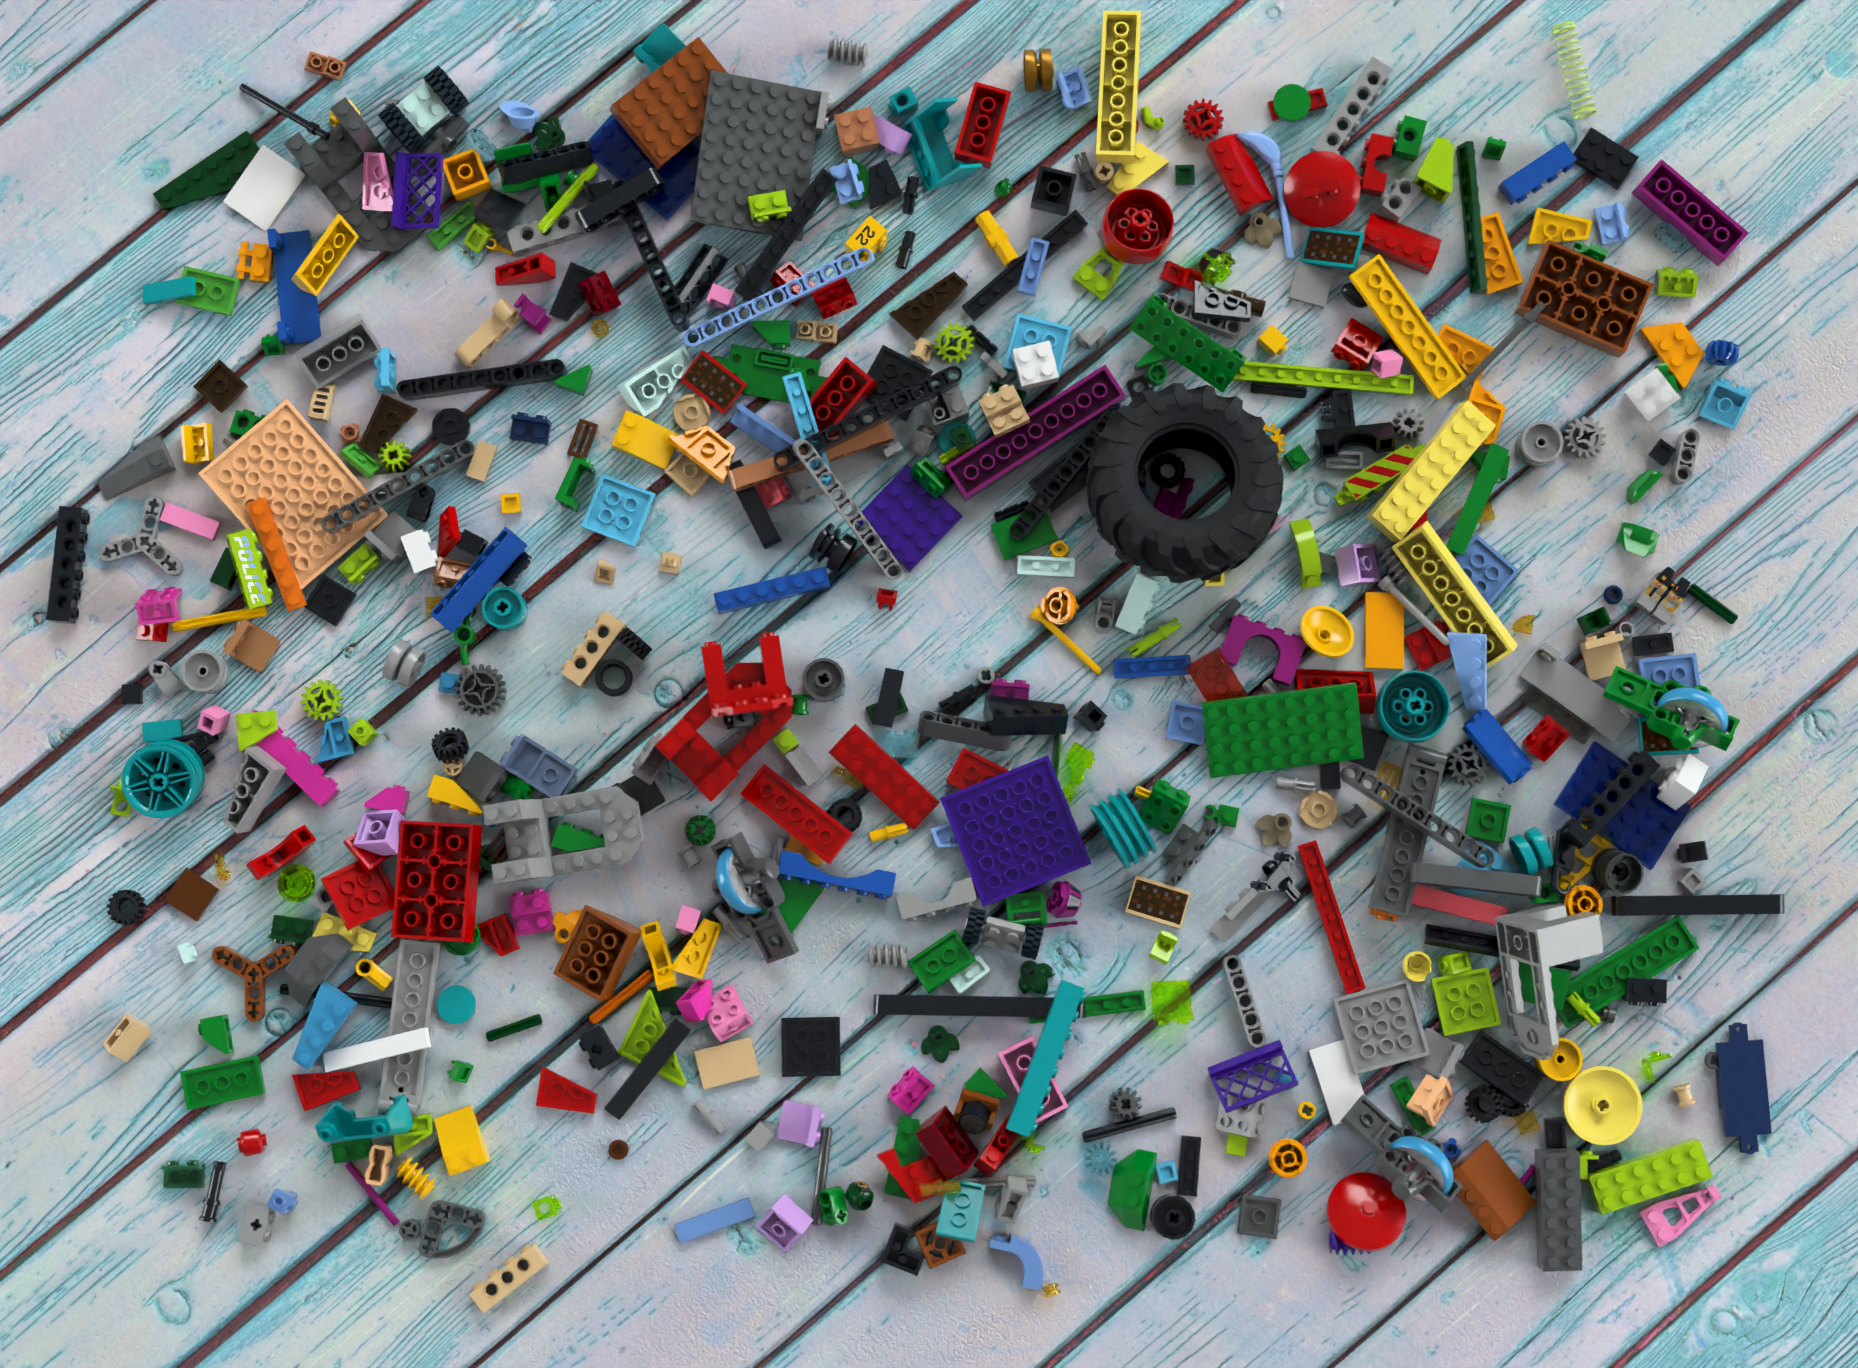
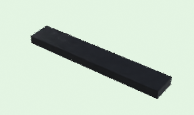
M675 1018L604 1109L620 1120L687 1037L691 1029Z

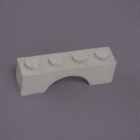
M972 878L952 882L949 895L940 902L929 903L923 901L915 892L898 896L896 899L902 920L906 919V922L918 920L917 916L925 914V918L937 915L936 911L941 909L944 910V913L953 911L955 906L962 904L963 908L974 905L973 901H976L977 897Z

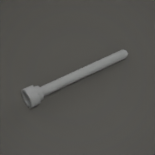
M1389 575L1385 576L1378 586L1383 591L1390 592L1443 645H1448L1450 640L1395 587L1396 584Z

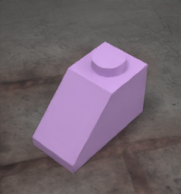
M875 115L873 119L879 144L885 146L884 150L892 155L895 152L902 155L912 134Z

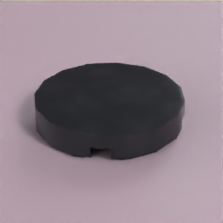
M457 408L442 409L432 421L433 435L444 445L453 446L462 440H466L470 434V421L465 413Z

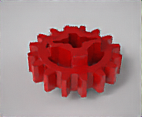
M1204 98L1201 100V103L1194 100V106L1189 104L1188 110L1184 111L1183 115L1186 117L1183 118L1182 122L1187 123L1184 125V130L1189 129V136L1195 134V140L1198 136L1201 137L1202 141H1204L1206 136L1212 139V133L1217 136L1219 133L1218 129H1222L1223 125L1221 122H1223L1224 117L1220 115L1223 111L1217 110L1218 104L1211 105L1212 100H1209L1208 103H1205ZM1206 114L1205 121L1200 125L1202 117Z

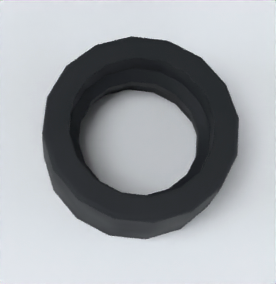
M611 659L603 662L597 668L595 682L604 694L613 697L626 693L631 687L633 677L630 668L624 662ZM610 667H618L625 674L624 684L618 689H610L603 682V674Z

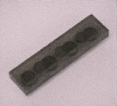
M1533 684L1528 687L1520 701L1544 718L1550 715L1555 722L1568 730L1572 738L1582 745L1587 742L1595 730L1593 726Z

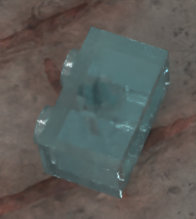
M885 730L884 733H880L879 746L892 758L918 759L919 735H915V731H904V734H896V730ZM898 739L905 743V746H901V749H897V746L893 745Z

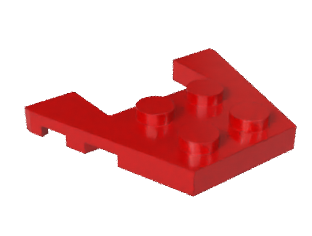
M894 1148L876 1154L912 1203L916 1204L945 1191L947 1178L929 1155L900 1166Z

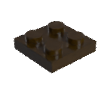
M219 359L193 387L220 413H223L249 386Z

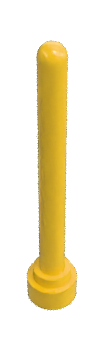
M1040 605L1029 614L1033 621H1040L1096 674L1102 672L1101 667L1047 619L1045 613H1042Z

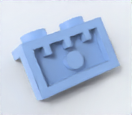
M850 158L847 159V163L830 167L831 175L838 179L834 185L840 204L843 205L862 199V192L865 191L862 181H858L856 176L859 174L857 164H853Z
M1620 201L1614 205L1598 207L1593 210L1601 246L1622 243L1628 238L1629 227L1625 224V209L1621 206Z

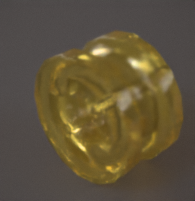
M597 319L592 323L591 328L595 336L603 338L608 335L609 326L605 320ZM599 324H601L602 326L605 325V328H603L602 333H600L598 330L596 332L595 330L598 328Z
M1058 1282L1042 1287V1290L1045 1291L1044 1298L1061 1293L1057 1288L1059 1286Z

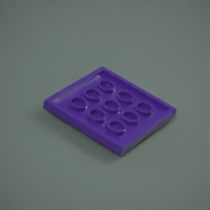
M907 464L862 511V514L893 556L911 572L963 516L941 495L936 499L909 473L912 468ZM862 520L857 521L861 526H863Z

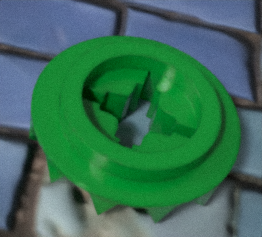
M697 815L686 823L685 834L692 844L704 846L714 839L716 827L709 817ZM695 824L699 825L700 827L707 825V827L703 831L705 833V838L701 834H695V832L697 831V826Z

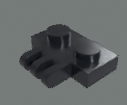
M1351 389L1332 391V400L1320 402V406H1328V408L1320 410L1321 414H1329V416H1322V421L1334 420L1335 428L1355 426Z

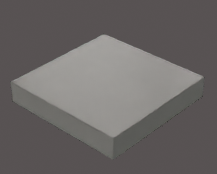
M1298 261L1288 299L1324 309L1335 272Z

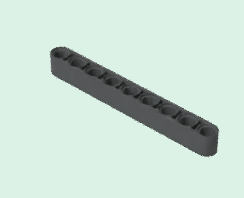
M462 440L331 512L321 520L323 530L328 534H335L413 491L420 484H425L469 460L474 454L473 443L469 440ZM464 445L471 448L470 453L463 454L460 451L461 447ZM446 455L454 457L452 463H446L443 459ZM435 464L438 469L436 472L430 473L427 471V466ZM418 473L421 478L418 482H412L410 476ZM398 482L404 485L403 490L399 492L393 489L394 484ZM379 492H385L387 497L385 500L379 501L376 499V495ZM361 502H369L370 507L367 510H361L359 508ZM351 511L353 513L352 518L349 520L343 519V512ZM328 520H333L336 522V525L333 529H327L325 527V524Z
M1351 763L1341 770L1340 776L1345 783L1474 866L1485 868L1494 862L1495 856L1490 849L1359 765ZM1347 769L1354 771V778L1347 775ZM1364 780L1371 782V789L1364 786ZM1381 790H1384V791L1387 792V794H1388V798H1387V799H1383V798L1380 796V791H1381ZM1397 801L1404 803V810H1400L1397 807ZM1414 811L1420 813V821L1416 820L1413 817ZM1430 822L1437 824V831H1433L1430 828ZM1447 833H1451L1454 836L1453 842L1447 839ZM1464 843L1470 846V853L1464 851ZM1480 854H1484L1487 857V863L1481 862Z

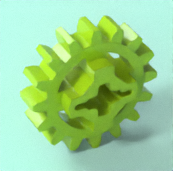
M950 322L948 324L949 328L942 326L943 332H936L939 338H934V341L938 343V345L934 346V349L940 350L937 353L938 356L944 355L943 361L949 359V363L953 364L954 360H956L960 364L961 358L966 361V355H972L970 348H975V345L971 344V342L975 338L969 337L972 331H965L967 326L963 325L960 328V324L956 322L955 327H953ZM951 331H959L962 333H960L959 335H954L951 333ZM945 336L946 344L942 347V341ZM952 339H954V340H956V341L959 340V341L957 342V345H958L957 347H954V346H951V347H950V345H952V342H951ZM967 340V346L963 350V343ZM951 351H953V352H957L958 355H956V356H951V355H948L947 353H950Z
M319 679L318 684L311 682V688L305 687L307 693L301 694V696L305 697V700L300 703L306 705L302 710L304 712L309 711L308 717L314 716L316 721H319L321 717L322 721L325 722L327 717L334 719L333 713L340 714L337 709L344 706L340 704L344 697L339 696L342 690L336 689L337 685L335 683L330 686L329 680H326L323 684V681ZM331 692H332L333 695H334V700H332V698H331V696H330V693H331ZM324 698L326 699L325 703L319 702V699ZM310 701H312L314 704V710L311 707ZM332 707L329 711L325 712L327 708Z

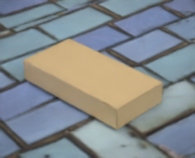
M479 440L466 476L485 483L498 447Z

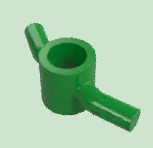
M475 608L470 615L464 618L463 625L454 632L455 640L460 643L459 653L462 666L470 664L467 647L476 640V633L470 628L471 621L477 611ZM465 630H469V639L464 641L460 638V635Z

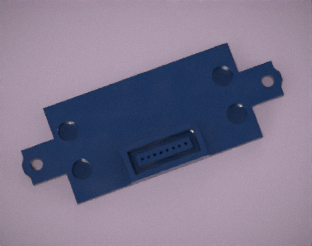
M1736 1022L1728 1025L1730 1042L1715 1043L1718 1070H1716L1719 1109L1722 1110L1724 1137L1739 1136L1740 1153L1753 1154L1754 1152H1759L1757 1135L1772 1134L1763 1039L1748 1040L1747 1024Z

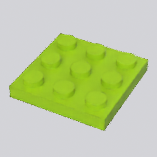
M1489 967L1430 978L1443 1036L1501 1025Z

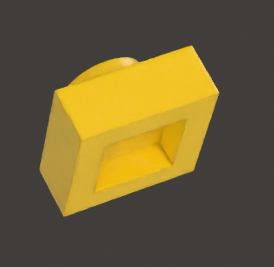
M520 493L500 495L503 515L522 513Z

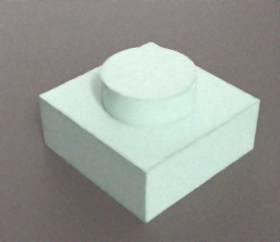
M183 943L177 946L184 964L197 961L195 958L197 952L193 945Z

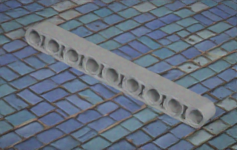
M805 439L796 440L793 444L794 453L883 574L892 580L900 578L903 573L901 565L812 444ZM806 444L807 450L804 453H799L800 445ZM817 459L818 466L811 469V461ZM829 475V482L822 484V477ZM836 490H840V497L833 499V493ZM851 505L852 511L849 514H844V508ZM862 520L863 526L860 529H856V522ZM873 535L874 541L871 544H867V538ZM884 550L885 556L882 559H878V553ZM895 565V572L893 574H889V568Z

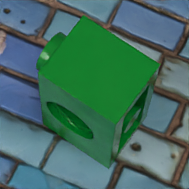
M1407 115L1404 116L1402 121L1399 120L1396 127V132H1399L1397 139L1394 138L1392 147L1394 150L1393 157L1412 162L1416 160L1427 121ZM1404 135H1409L1412 141H1406Z

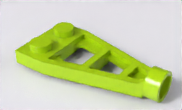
M1127 234L1128 238H1134L1132 234ZM1105 246L1086 260L1072 278L1101 301L1106 298L1114 287L1124 262L1108 255L1109 251ZM1101 260H1107L1112 264L1110 275L1106 278L1094 270V266Z

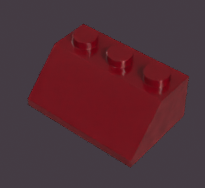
M946 1105L923 1122L915 1132L919 1142L923 1144L929 1156L936 1162L940 1171L948 1180L965 1173L979 1154L976 1146L966 1132L960 1128L958 1121L953 1118V1114Z

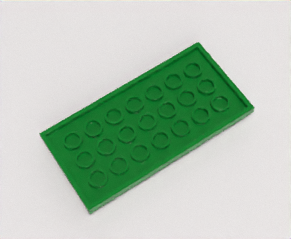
M1356 682L1201 702L1210 778L1364 758Z

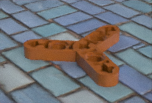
M284 945L257 962L250 960L227 946H219L213 950L212 958L216 963L245 979V1015L249 1021L256 1022L264 1018L266 1013L265 978L288 965L297 953V949L292 945ZM287 950L291 951L289 957H284L282 959L279 958V956L284 955ZM224 951L225 956L232 958L230 960L227 958L220 959L221 955L219 952ZM269 958L274 959L276 962V966L273 969L267 967V960ZM236 959H241L243 962V967L240 970L234 966ZM255 970L259 972V976L255 977L251 975V972ZM251 982H259V984L251 985ZM253 988H257L260 992L257 999L251 996ZM257 1001L260 1002V1004H256V1005H255V1004H252V1005H251V1002H257ZM255 1008L256 1011H259V1015H256V1018L255 1015L252 1014V1011L255 1010Z

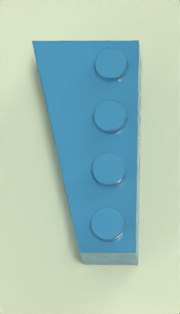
M325 981L322 983L292 1060L306 1070L311 1069L358 1003L329 982Z

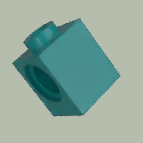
M910 86L889 96V109L892 114L896 113L898 119L918 109V101ZM900 100L907 102L905 106H899L897 103Z

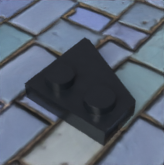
M887 159L869 168L870 210L903 194Z

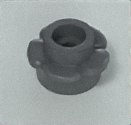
M1608 1005L1607 1008H1603L1601 1019L1604 1020L1605 1024H1613L1616 1008Z

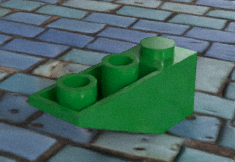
M564 822L563 825L558 824L551 844L553 847L568 852L605 847L603 834L600 837L593 835L594 831L582 828V831L574 829L575 825Z

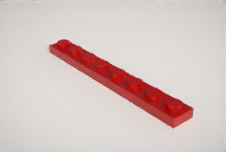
M1314 840L1299 845L1297 848L1345 993L1349 994L1365 989L1317 841Z

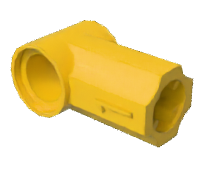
M362 959L356 964L355 969L358 975L366 978L382 992L394 980L392 976L377 966L371 959ZM363 962H367L370 965L368 973H364L361 970Z

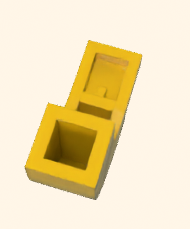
M659 920L640 926L642 939L652 964L658 991L676 986V972L670 969L673 961Z

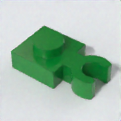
M1220 804L1218 810L1213 805H1206L1205 808H1210L1212 814L1210 816L1204 815L1205 819L1217 818L1216 824L1236 827L1239 808Z

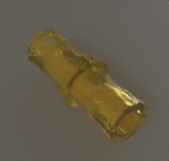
M960 1179L952 1181L938 1180V1182L920 1184L922 1197L938 1194L944 1196L946 1193L961 1192Z

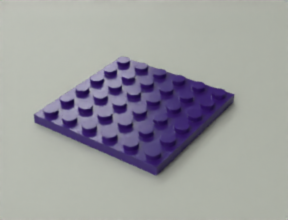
M1048 755L940 798L983 907L1091 864Z

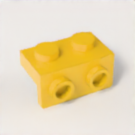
M212 424L181 425L183 462L198 465L213 461Z

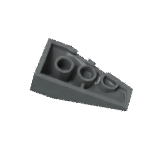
M159 435L143 442L98 483L105 501L176 470L162 436Z

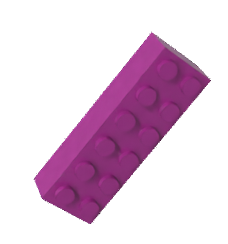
M1662 159L1631 192L1632 195L1716 266L1725 261L1748 234L1743 227Z

